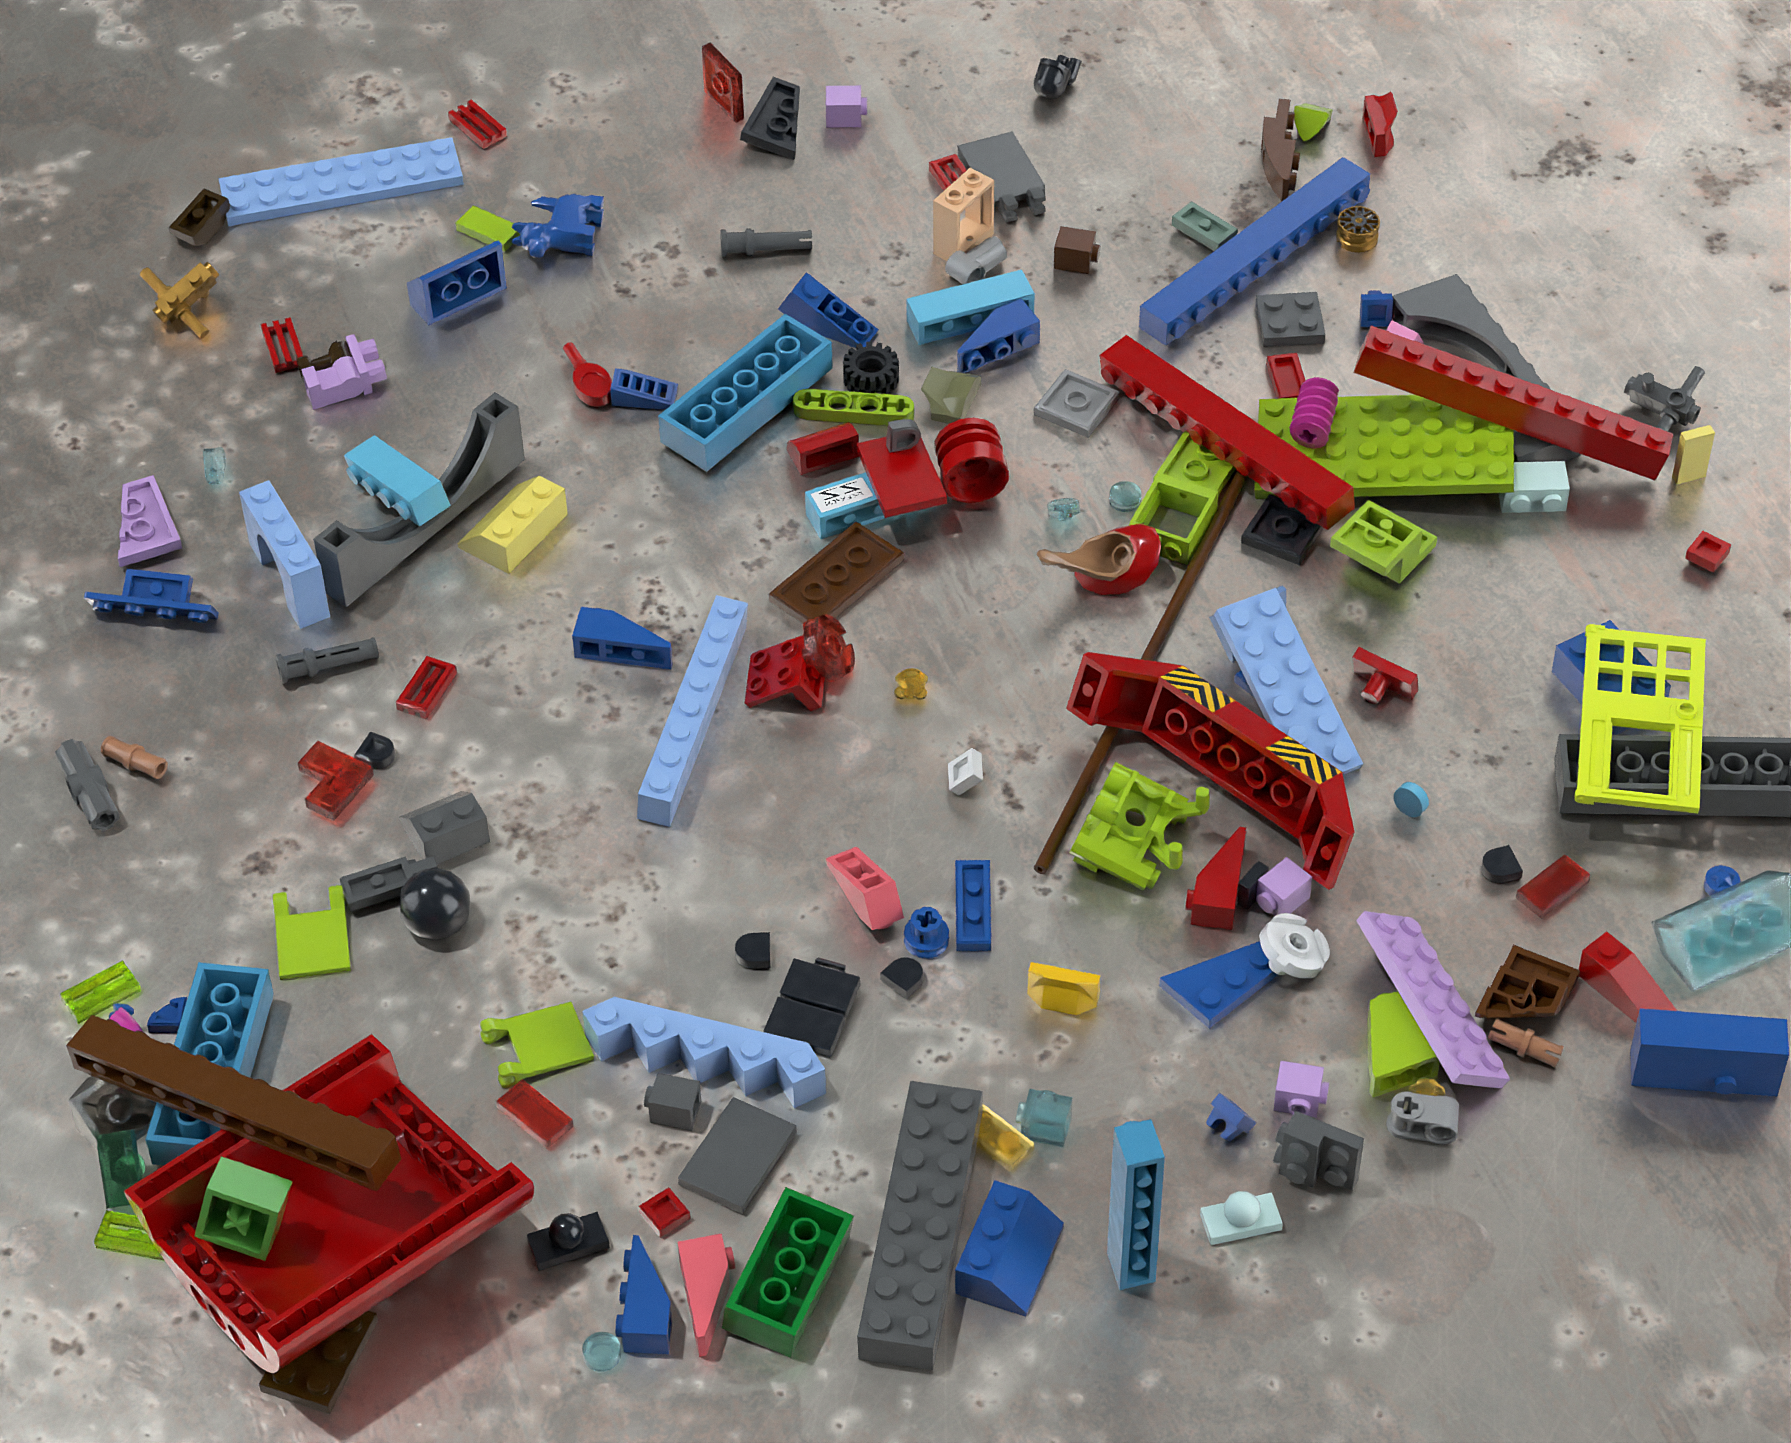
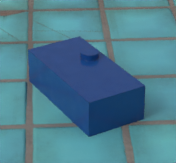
M1640 1008L1630 1049L1631 1086L1707 1091L1724 1095L1734 1093L1777 1097L1789 1058L1787 1019Z

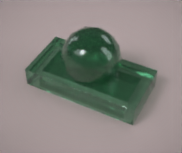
M135 1129L95 1135L106 1209L130 1205L124 1190L142 1180L146 1165L143 1157L138 1153Z

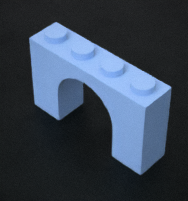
M268 480L240 491L239 495L250 546L262 565L272 561L276 562L283 583L287 608L299 628L302 629L329 618L330 612L321 564L271 482Z

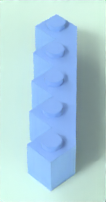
M618 997L610 998L582 1011L586 1038L600 1061L634 1048L648 1073L680 1059L692 1078L700 1081V1083L730 1071L745 1097L778 1082L794 1108L826 1094L825 1068L807 1042Z

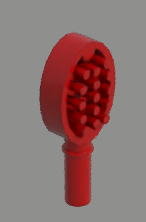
M566 343L563 350L574 368L572 377L577 397L587 405L594 407L604 406L611 401L612 384L609 373L598 364L587 363L574 343Z

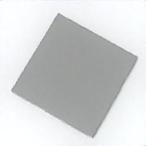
M1065 369L1035 405L1034 415L1089 438L1119 400V391Z

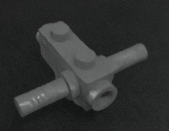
M1695 366L1682 387L1677 389H1671L1654 381L1652 373L1638 374L1636 378L1632 376L1628 380L1624 393L1630 396L1631 402L1659 414L1661 420L1656 428L1668 432L1672 425L1679 423L1686 426L1688 423L1694 424L1697 420L1701 407L1695 405L1692 393L1704 376L1705 371L1701 367Z

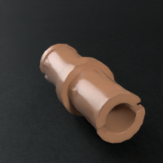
M113 736L106 737L101 745V754L104 757H109L123 763V766L130 771L139 770L153 776L155 779H160L167 770L168 762L166 759L146 752L141 745H130Z
M1496 1018L1492 1027L1505 1032L1506 1035L1491 1030L1488 1040L1518 1051L1517 1055L1523 1058L1525 1055L1552 1065L1554 1068L1557 1066L1559 1058L1547 1054L1546 1051L1561 1056L1564 1046L1534 1035L1535 1031L1529 1028L1527 1031H1524Z

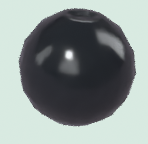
M440 868L421 870L410 877L401 889L400 917L407 929L418 937L429 940L448 938L460 931L468 920L470 911L469 890L462 879L451 871Z

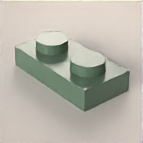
M1192 201L1172 216V226L1213 251L1217 250L1238 233L1236 227Z

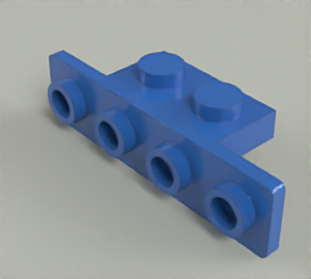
M127 569L122 595L85 592L84 599L93 606L92 609L105 613H111L114 608L123 609L126 614L134 616H144V612L156 613L157 617L170 620L176 619V615L188 616V620L198 623H207L208 619L217 620L219 612L211 605L189 603L193 578L190 575Z

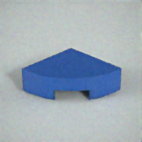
M174 998L169 1001L170 1004L162 1007L157 1012L154 1011L147 1022L148 1032L177 1033L188 998Z

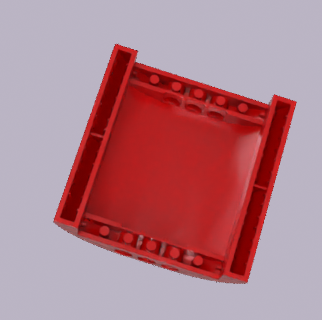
M372 1034L282 1091H292L302 1099L315 1104L322 1103L332 1111L345 1116H354L362 1123L377 1129H387L395 1135L401 1160L377 1192L224 1129L217 1131L124 1190L125 1196L144 1230L184 1288L254 1363L270 1373L277 1372L529 1204L534 1196L532 1180L517 1166L510 1162L497 1171L401 1082L391 1051ZM221 1156L292 1181L280 1229L266 1261L194 1237L206 1188Z

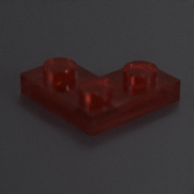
M318 740L298 762L299 772L320 781L305 798L306 808L333 821L374 776L372 766Z

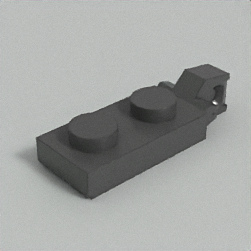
M405 856L340 878V883L343 887L349 909L352 912L401 896V889L410 877L421 870L438 868L434 856L419 861L415 859L407 860Z

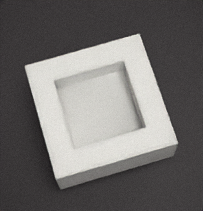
M971 748L948 763L950 791L959 796L983 780L982 753Z

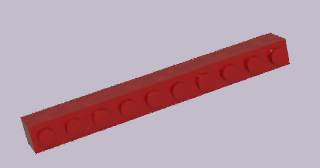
M1370 326L1359 351L1353 373L1654 481L1657 479L1670 454L1673 433L1435 349L1418 341L1396 335L1387 330Z
M1128 335L1122 337L1099 355L1101 375L1108 384H1114L1124 391L1130 399H1136L1146 406L1152 414H1157L1168 421L1174 429L1181 430L1182 432L1187 431L1196 444L1203 445L1212 451L1218 459L1232 464L1240 474L1250 477L1259 483L1262 489L1267 492L1270 491L1281 498L1288 507H1294L1303 513L1310 522L1317 523L1328 531L1355 509L1353 486Z

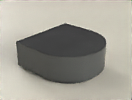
M903 419L888 422L886 446L889 453L910 449L919 442L921 432L915 421Z

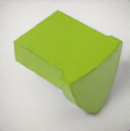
M1307 103L1294 107L1295 125L1303 141L1311 139L1321 131L1325 124L1331 120L1333 109Z

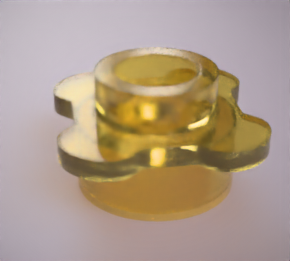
M908 668L895 676V681L898 683L897 688L894 690L895 697L898 699L916 698L917 700L926 698L927 690L925 689V684L928 682L926 674L918 669Z

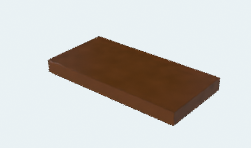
M854 522L769 593V602L815 633H818L903 562L904 552L860 523Z

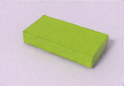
M474 205L455 222L457 231L481 242L490 244L499 240L504 252L513 244L512 240L520 236V233L512 229V224L514 223Z

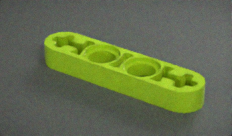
M802 389L793 396L794 414L804 420L888 426V422L903 419L914 420L915 417L914 402L911 398L903 395ZM835 403L846 405L841 410H835L830 406ZM872 405L877 409L873 412H866L861 408Z

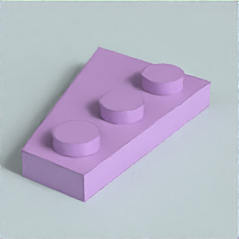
M154 475L123 484L121 501L122 522L119 533L120 550H118L119 566H127L182 549L180 537Z

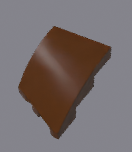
M1513 944L1504 965L1500 966L1491 987H1487L1475 1012V1017L1556 1016L1569 998L1579 978L1580 970Z

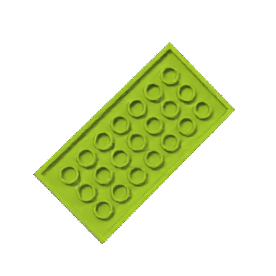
M1414 394L1338 397V404L1335 408L1336 412L1333 416L1328 442L1321 448L1313 449L1298 444L1290 434L1289 427L1292 422L1297 398L1259 399L1258 423L1353 486L1354 497L1514 493V430ZM1255 481V499H1266L1269 494L1276 496L1272 492L1262 489L1259 483Z

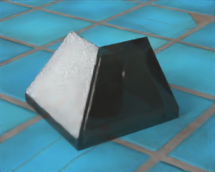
M94 1076L86 1078L68 1100L76 1129L107 1160H111L147 1134L156 1106V1102Z

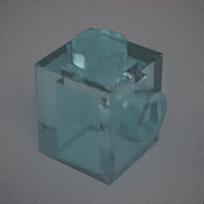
M1029 1089L1026 1103L1019 1102L1016 1114V1123L1021 1124V1139L1064 1148L1072 1119V1097L1058 1095L1049 1090Z

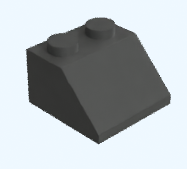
M460 791L399 817L403 828L421 858L426 859L434 856L436 864L490 842L487 817L474 795L470 792Z

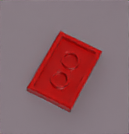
M887 436L857 443L858 455L885 518L947 504V495L922 438L910 449L890 453L886 446Z

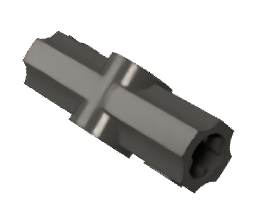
M70 739L61 743L60 748L55 751V754L66 776V783L75 804H80L92 829L105 831L112 828L120 817L109 795L108 785L99 765H94L82 741Z

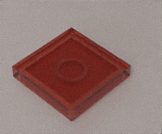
M710 42L702 46L704 91L737 123L744 119L742 74Z

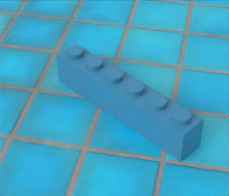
M1151 1119L1140 1122L1129 1121L1121 1126L1114 1127L1107 1255L1119 1290L1156 1282L1165 1156Z

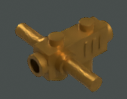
M200 262L173 287L166 286L149 267L144 268L140 272V276L158 294V300L155 302L156 307L152 310L154 314L164 324L167 321L172 323L176 319H182L200 339L207 336L209 329L191 312V306L199 298H207L210 293L209 290L217 283L215 279L219 276V273L209 262H206L204 265Z

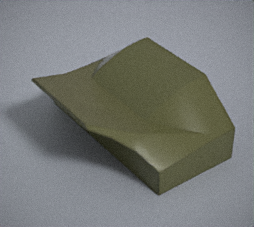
M931 367L921 387V391L930 403L931 420L950 424L959 419H964L981 386V376Z

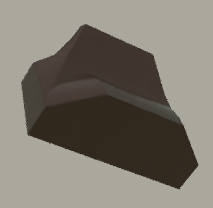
M204 188L169 226L170 234L194 246L207 244L225 223L226 213L230 209L228 198Z

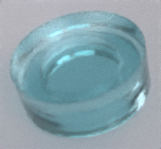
M1121 481L1114 484L1110 489V505L1121 512L1136 510L1141 504V489L1137 484L1129 481Z
M594 1333L583 1343L584 1362L594 1371L604 1372L611 1370L621 1359L619 1340L611 1333Z

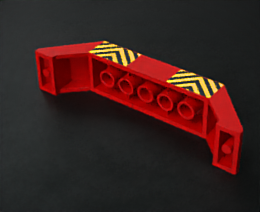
M1093 652L1083 654L1066 707L1068 711L1090 726L1100 724L1144 733L1299 839L1305 861L1303 870L1326 889L1334 888L1355 833L1342 771L1184 665Z

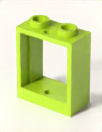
M1158 472L1129 525L1142 523L1149 525L1160 505L1198 517L1187 539L1156 529L1161 542L1160 556L1188 565L1217 511L1218 491Z

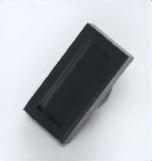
M598 1212L581 1217L571 1213L560 1214L552 1220L549 1227L527 1234V1241L539 1271L610 1248L609 1240Z

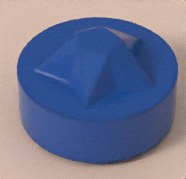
M1714 866L1706 873L1704 889L1714 899L1730 900L1737 895L1741 879L1739 874L1728 866Z

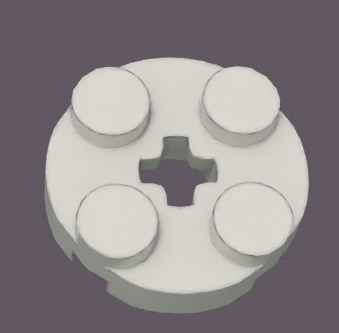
M1281 913L1273 917L1260 932L1261 947L1269 959L1270 969L1276 974L1285 975L1287 973L1298 978H1314L1322 970L1329 958V945L1324 935L1318 929L1313 932L1305 926L1307 920L1298 915Z

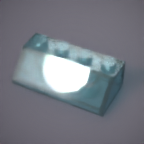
M1767 870L1651 922L1661 954L1691 991L1700 989L1791 948L1790 873Z

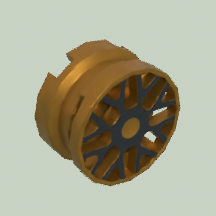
M1353 206L1344 209L1339 214L1336 240L1342 244L1341 247L1343 249L1360 253L1369 251L1376 246L1379 237L1380 219L1375 211L1362 206ZM1357 211H1362V215H1357Z

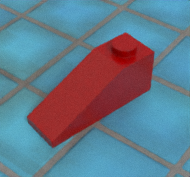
M1240 826L1197 875L1195 889H1188L1185 910L1192 911L1191 925L1226 930L1233 929L1247 827Z
M1607 931L1582 950L1578 969L1580 970L1579 977L1635 1023H1637L1640 1008L1677 1011L1636 955Z

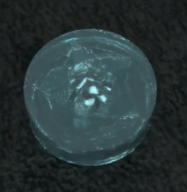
M1076 498L1056 499L1047 504L1048 516L1057 518L1060 521H1068L1080 513L1079 500Z

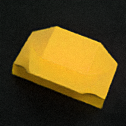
M1031 962L1028 970L1027 994L1041 1009L1078 1015L1097 1007L1100 996V975Z

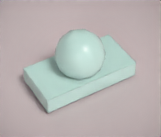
M1237 1191L1231 1194L1225 1203L1206 1206L1200 1209V1216L1210 1245L1282 1230L1283 1222L1272 1193L1255 1196L1247 1191Z

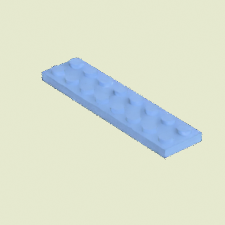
M452 137L218 178L221 194L228 198L230 203V209L226 213L228 226L464 185Z

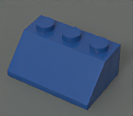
M499 240L407 282L410 306L429 326L506 289L502 244Z
M994 1180L955 1269V1294L1026 1317L1063 1230L1064 1222L1030 1191Z

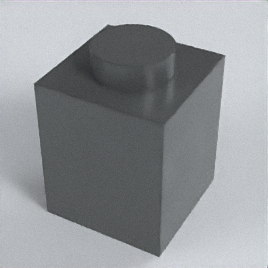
M658 1073L654 1085L647 1087L644 1097V1107L649 1109L650 1123L692 1131L702 1102L700 1081Z

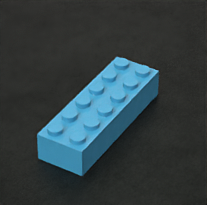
M784 314L658 415L660 442L707 472L793 401V396L796 392L808 389L833 369L832 342L787 314Z
M198 962L174 1045L182 1051L192 1055H202L212 1063L222 1067H232L240 1074L251 1077L274 996L269 970ZM156 1102L145 1139L152 1165L164 1166L221 1130V1128Z

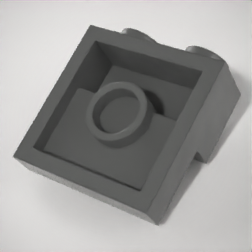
M1295 1111L1289 1123L1283 1122L1276 1136V1143L1280 1145L1276 1150L1273 1163L1280 1165L1279 1174L1294 1183H1302L1312 1188L1318 1177L1334 1186H1342L1353 1191L1359 1178L1364 1138Z

